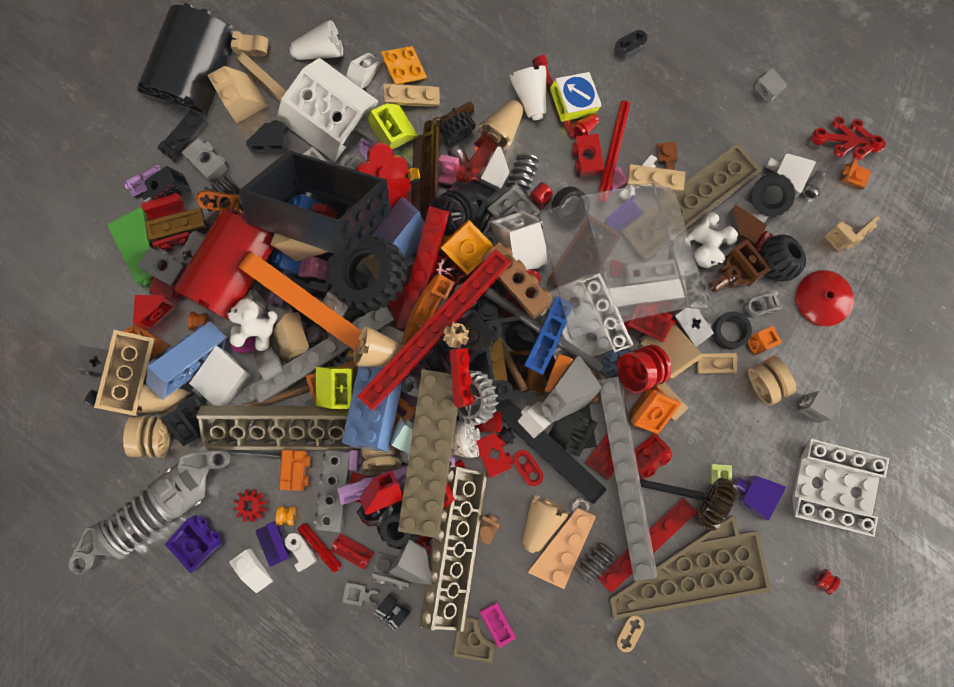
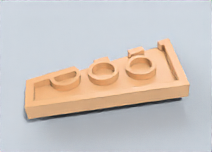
M577 507L547 548L530 567L528 573L564 589L596 515Z

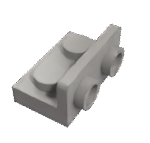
M378 552L374 569L371 573V577L375 578L374 582L386 584L387 581L394 583L393 587L405 590V587H410L411 582H405L388 572L397 557Z

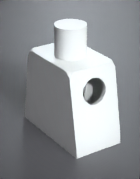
M787 153L780 161L770 157L765 168L789 178L794 184L796 198L801 194L816 162Z

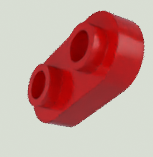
M517 451L513 456L514 466L528 485H539L544 478L542 470L528 451ZM524 456L526 458V462L524 464H521L519 462V457ZM532 472L537 474L536 480L530 479Z

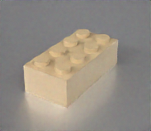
M118 330L113 331L94 408L133 416L138 415L142 386L146 382L147 368L151 362L156 342L154 338Z

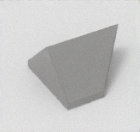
M409 539L388 572L405 582L433 585L426 548Z

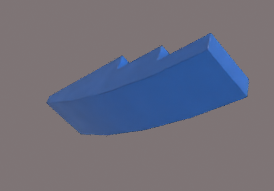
M559 296L555 297L524 366L543 375L558 345L574 304Z

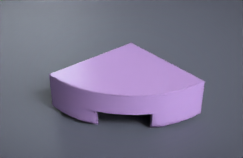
M361 138L359 142L360 153L367 160V151L373 143Z

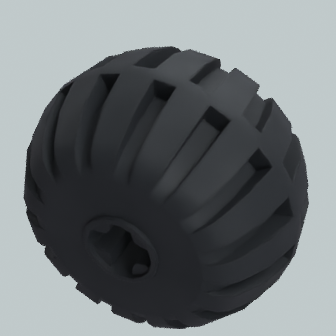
M789 235L770 237L763 243L759 252L771 268L767 275L776 281L793 280L803 272L806 266V256L802 246Z
M402 500L384 525L377 526L381 540L383 542L386 541V545L399 550L403 549L409 539L415 542L420 538V535L398 532Z

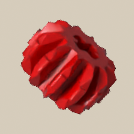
M245 489L244 494L238 493L240 500L234 499L233 501L235 504H238V507H234L233 511L239 510L236 517L240 518L243 516V522H247L249 519L251 522H255L256 517L258 519L263 517L260 511H267L266 508L262 507V504H267V500L261 501L264 494L260 493L257 495L256 489H253L252 492L249 489ZM247 502H253L251 505L253 509H247L249 506Z

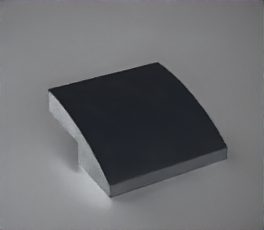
M195 391L181 399L161 415L162 421L183 446L200 437L199 419H197L196 415L200 410V406L206 405Z

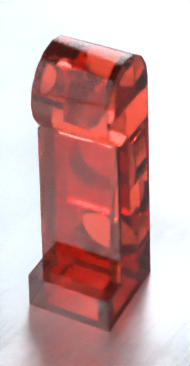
M485 132L474 143L478 147L468 162L462 164L456 171V177L462 183H468L477 174L498 145Z

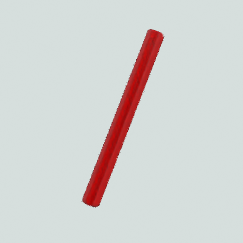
M622 100L620 102L597 197L599 203H606L608 200L630 109L629 101Z

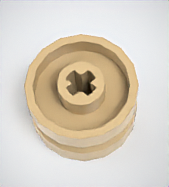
M774 355L764 360L763 365L757 364L748 369V376L754 390L768 406L781 401V396L786 398L796 393L795 380L788 367L779 357Z

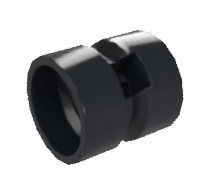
M389 593L373 614L381 621L386 620V625L395 632L411 611L405 605H399L398 599Z

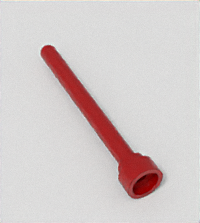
M540 55L532 60V64L537 70H539V66L546 67V85L551 94L550 87L553 84V80L547 69L548 60L545 55ZM571 120L563 121L571 138L576 137L572 131L573 124Z

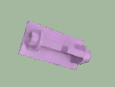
M160 165L153 166L125 180L124 185L130 190L132 197L147 190L145 180L160 171Z

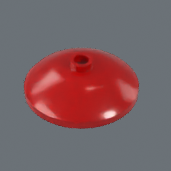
M819 270L808 274L801 280L796 290L795 300L799 312L807 321L817 326L828 327L836 325L848 317L853 308L854 295L850 284L844 277L833 271ZM827 293L831 294V299L827 297Z

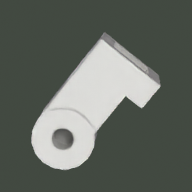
M291 533L286 537L285 546L293 552L298 560V563L294 565L298 572L303 571L318 561L311 547L300 533Z

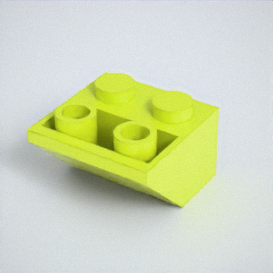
M387 103L370 112L367 122L379 141L388 144L392 150L418 137V134L399 105Z
M316 367V406L330 409H349L356 380V367Z

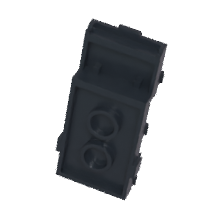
M474 309L456 322L463 324L466 330H469L467 335L469 339L466 345L462 344L460 348H468L470 364L475 361L474 358L479 353L482 354L497 341L491 329ZM443 336L432 348L433 351L420 361V364L423 365L425 370L451 374L450 350L458 348L449 347L446 341H443Z

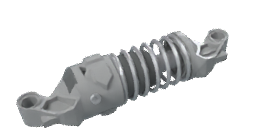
M203 446L195 453L180 457L178 463L172 468H166L164 474L149 484L147 490H141L140 496H134L132 502H126L124 508H118L116 514L108 516V520H102L84 530L81 538L72 544L75 550L68 563L70 571L80 574L93 566L95 555L124 559L130 552H133L134 545L141 546V538L149 540V532L156 534L157 528H164L166 521L172 522L173 519L178 518L191 507L198 506L205 497L208 470L227 466L230 462L229 453L225 450L209 451L206 446ZM217 454L223 456L222 464L216 462L215 457ZM120 511H124L126 519L119 515ZM116 517L118 524L111 521V518ZM132 534H135L138 542L131 537ZM79 558L84 561V567L79 566Z

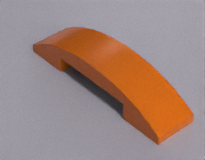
M437 274L432 279L410 314L402 339L403 345H406L434 315L441 299H447L455 282L441 274Z

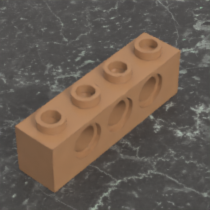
M499 242L482 256V262L495 249L511 261L510 267L497 280L529 316L535 320L552 305V295L547 289L544 288L542 290L538 285L539 281L537 278L525 271L526 267L519 259L516 261L512 256L513 252L511 249ZM517 276L524 279L521 283L513 282V279ZM534 291L537 295L534 298H528L526 293Z

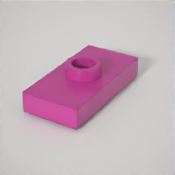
M497 601L479 611L498 648L516 639Z

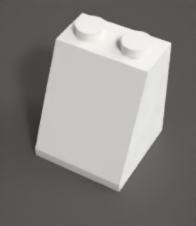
M520 211L490 222L497 244L500 242L503 246L507 245L513 252L512 256L515 260L519 259L525 265V270L538 269L542 265L547 264L544 224L542 220L525 211Z
M216 346L189 384L194 387L192 389L193 392L195 391L199 397L204 396L208 400L206 402L208 406H227L254 376L227 351Z

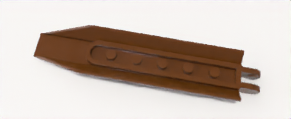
M438 117L426 121L423 134L418 135L413 142V168H419L420 180L412 185L411 204L420 212L424 223L428 206L431 201L438 197V159L440 128H442V122Z

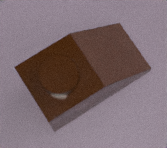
M736 204L729 212L731 225L738 233V243L741 244L748 239L752 245L756 244L768 225Z

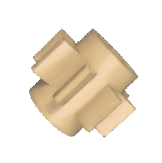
M452 322L451 326H446L443 332L445 334L443 341H446L449 347L460 349L461 345H466L469 339L467 337L469 330H466L465 326L460 323Z

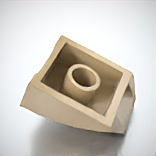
M299 312L285 313L276 325L273 335L280 359L289 363L309 349Z

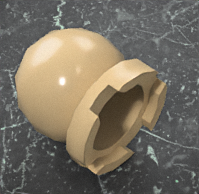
M391 443L388 452L361 449L362 456L366 460L362 463L363 474L369 472V476H378L383 472L397 470L402 467L401 459L396 458L399 454V449L392 446Z

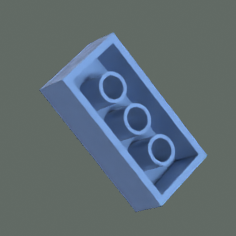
M211 321L205 325H200L192 335L183 337L177 346L168 348L163 356L159 359H153L148 364L146 384L164 400L196 375L216 346L224 350L227 337Z
M358 367L342 439L343 444L353 448L382 452L389 451L403 380L372 411L357 396L384 367Z

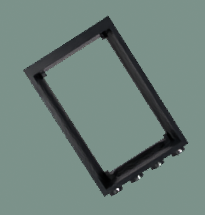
M290 150L239 190L247 224L346 257L391 213L387 179ZM295 189H300L353 207L338 220L282 201Z

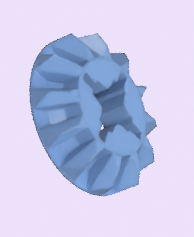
M623 349L617 352L610 350L606 353L603 364L610 376L619 377L617 365L611 363L617 361L618 355L621 357L623 354L628 353V350Z

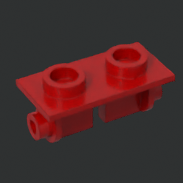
M341 533L334 540L333 547L330 550L363 570L366 569L374 554L370 549Z

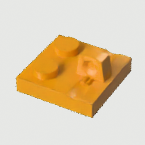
M469 219L440 246L467 275L482 262V256L494 247Z

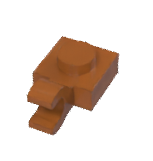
M676 142L657 143L658 164L664 163V169L675 170L674 162L678 160Z

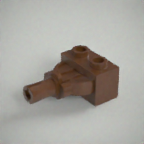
M746 239L728 253L723 267L718 270L719 274L722 273V275L709 282L708 287L711 289L715 286L711 290L713 293H717L731 282H733L730 285L731 288L736 285H747L750 287L765 276L771 268L750 241Z

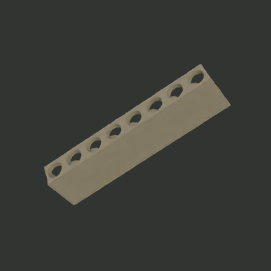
M200 406V410L196 415L197 419H199L201 447L206 446L208 450L357 449L342 443L349 409H330L318 406ZM210 441H217L215 444H207ZM236 441L234 444H227V442ZM250 441H256L254 444H246ZM269 441H275L274 444H265ZM289 441H294V442H295L294 444H289V445H288V444H285L286 442H289ZM309 441L315 442V443L310 444V445L304 444L305 442H309ZM328 441L334 442L333 444H330V445L324 444L325 442H328Z
M454 466L449 467L447 481L455 500L443 509L439 537H433L429 562L433 585L426 584L420 628L464 631L488 473Z

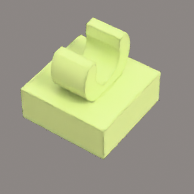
M711 464L710 484H713L719 478L732 481V465Z

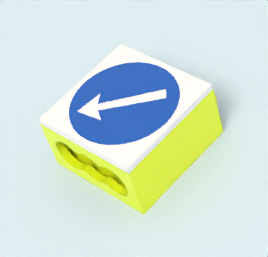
M590 72L556 78L550 87L561 122L586 117L592 113L595 114L602 106Z

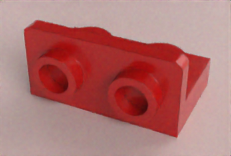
M646 302L644 305L638 304L628 326L661 342H665L672 325L676 323V320L672 319L673 315L665 311L659 313L655 311V306Z
M656 433L634 449L638 472L643 480L652 477L660 466L668 464L673 456L671 448Z

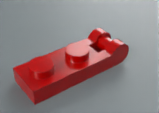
M468 348L450 350L453 403L457 408H461L474 403V396L470 392V356Z

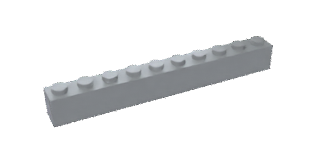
M619 377L598 380L602 387L600 393L634 581L654 579L657 576L623 386Z

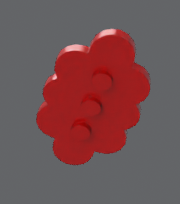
M384 142L373 143L367 151V160L360 162L355 170L387 179L389 203L392 211V208L400 198L404 197L410 202L407 193L410 190L411 184L408 178L405 177L408 172V164L401 156L393 155V151L388 144Z

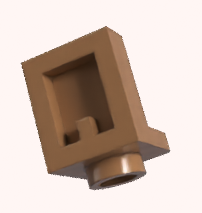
M487 514V516L482 515L478 540L490 545L500 526V523L497 522L498 518Z

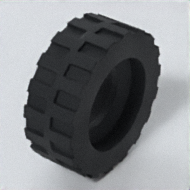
M769 173L762 176L755 183L751 193L754 208L759 213L765 214V216L776 217V215H782L793 205L795 199L794 184L783 174ZM775 185L782 189L783 198L780 202L770 204L765 201L763 194L769 186Z

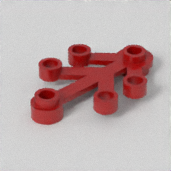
M839 116L834 118L832 127L838 129L844 135L827 133L826 129L817 128L810 137L812 143L816 145H823L826 140L845 142L844 145H836L833 153L837 157H843L846 152L858 144L865 145L864 147H856L853 151L852 156L857 160L863 159L870 151L873 153L880 152L886 146V142L881 136L872 135L863 128L864 123L862 120L854 119L850 125V130L844 125V118ZM853 131L858 132L862 137L857 136Z

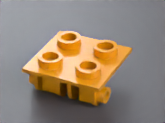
M413 46L381 52L383 63L386 64L387 72L393 79L394 84L403 85L407 82L427 79Z

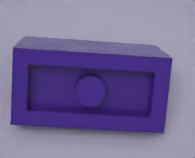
M276 521L270 522L255 531L270 567L292 557L290 550L285 546V538L280 526L276 525Z

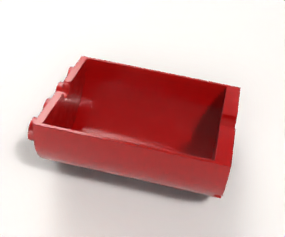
M230 208L222 209L173 289L217 315L230 320L227 315L228 310L243 299L254 281L253 277L238 266L249 251H252L266 261L274 248L270 245L273 239V232L247 224L245 215L240 212L237 213Z

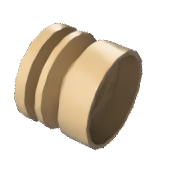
M130 416L128 418L123 437L124 450L128 457H144L147 454L150 458L155 456L156 458H164L167 455L171 431L162 421L161 417H151L149 420L145 416Z

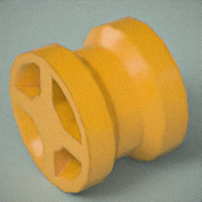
M278 506L276 525L287 524L288 526H294L296 517L295 506H290L289 508Z

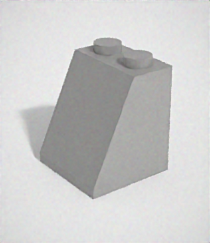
M581 356L574 360L540 406L544 416L548 418L550 423L585 408L602 389Z

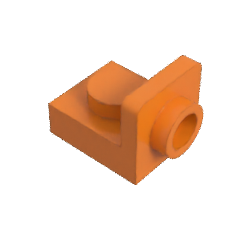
M854 159L851 163H847L844 166L842 181L863 190L872 171L857 165L858 160Z
M771 326L752 335L747 343L756 356L781 344L782 341L774 326Z

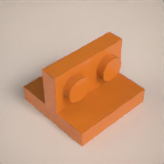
M659 386L652 387L643 393L629 412L632 416L630 421L635 426L659 434L681 403L677 399L668 396Z

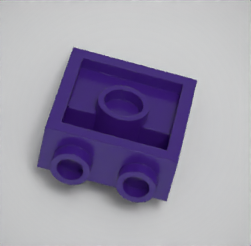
M197 515L188 518L164 544L190 573L194 572L222 544L219 540L220 535L216 531H211L206 526L207 521L205 518Z

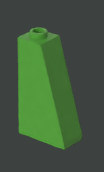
M142 207L107 224L136 284L141 287H149L152 284L153 276L137 267L149 247L155 249L152 242L148 239L145 222L149 220Z

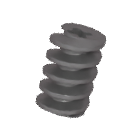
M529 153L517 154L506 187L510 188L514 183H517L523 190H529L530 186L526 182L531 183L533 180L528 176L535 175V172L531 169H537V165L533 162H539L540 159Z
M225 173L223 174L224 180L217 178L218 185L211 182L212 189L204 187L205 190L236 194L235 188L240 189L231 177ZM205 195L204 198H200V200H202L204 204H206L207 201L214 202L213 206H216L217 196H214V200L209 199L208 195Z
M597 543L599 550L592 548L593 556L586 554L588 562L580 560L582 568L577 565L574 566L576 572L589 585V580L597 581L594 576L595 574L600 577L602 576L600 569L608 570L606 563L613 565L612 557L619 559L606 544Z

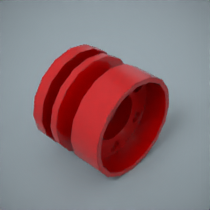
M650 344L623 354L617 364V373L623 386L630 392L637 394L665 383L671 375V363L668 355L662 348Z

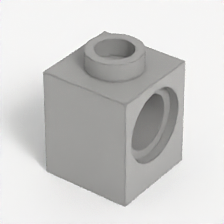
M772 68L767 73L765 71L756 78L758 82L754 88L770 103L788 84Z

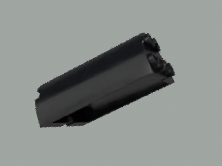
M187 3L170 6L137 85V91L141 94L166 102L170 101L178 106L207 115L216 93V89L208 75L227 66L233 51L231 41L234 27L212 16V13L206 9L199 10Z

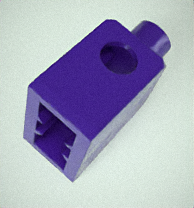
M751 476L748 481L738 477L734 483L737 489L742 492L739 501L763 520H770L786 489L781 484L758 476Z

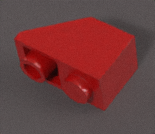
M393 470L374 477L364 491L360 501L366 515L403 500V495Z

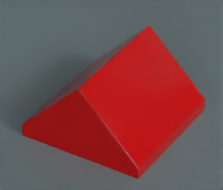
M135 295L133 323L149 331L177 305L163 295Z

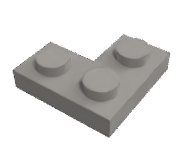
M514 183L487 206V209L497 219L508 216L513 211L516 213L525 211L534 217L541 212V209L517 183Z

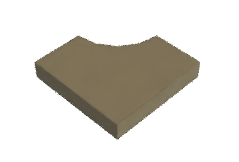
M466 616L464 631H456L452 656L492 664L495 642L488 640L482 634L479 627V618Z

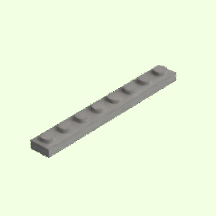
M380 307L379 310L369 312L352 324L360 330L364 327H370L379 331L395 320L387 307ZM332 335L285 364L283 372L268 381H265L263 378L250 387L258 401L262 404L314 372L316 367H322L346 352L350 347Z

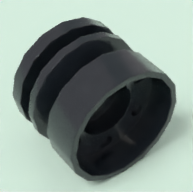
M460 186L450 188L431 201L429 205L449 211L444 231L446 236L452 235L468 219L473 222L478 215L479 209L477 199L473 193Z

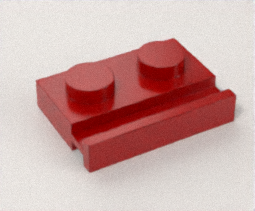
M608 432L584 462L605 480H608L614 473Z

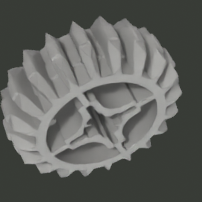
M471 370L469 371L471 376L470 392L475 397L474 403L458 408L457 416H459V421L464 420L466 424L479 425L486 423L488 419L493 417L492 413L497 411L495 406L499 403L495 398L498 394L494 391L496 386L491 385L493 380L488 379L487 374Z

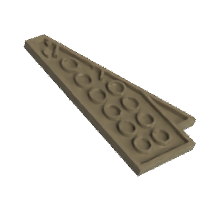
M730 516L715 531L709 530L656 566V578L634 581L610 597L609 600L613 619H620L769 592L771 587L759 531L739 534L736 517Z

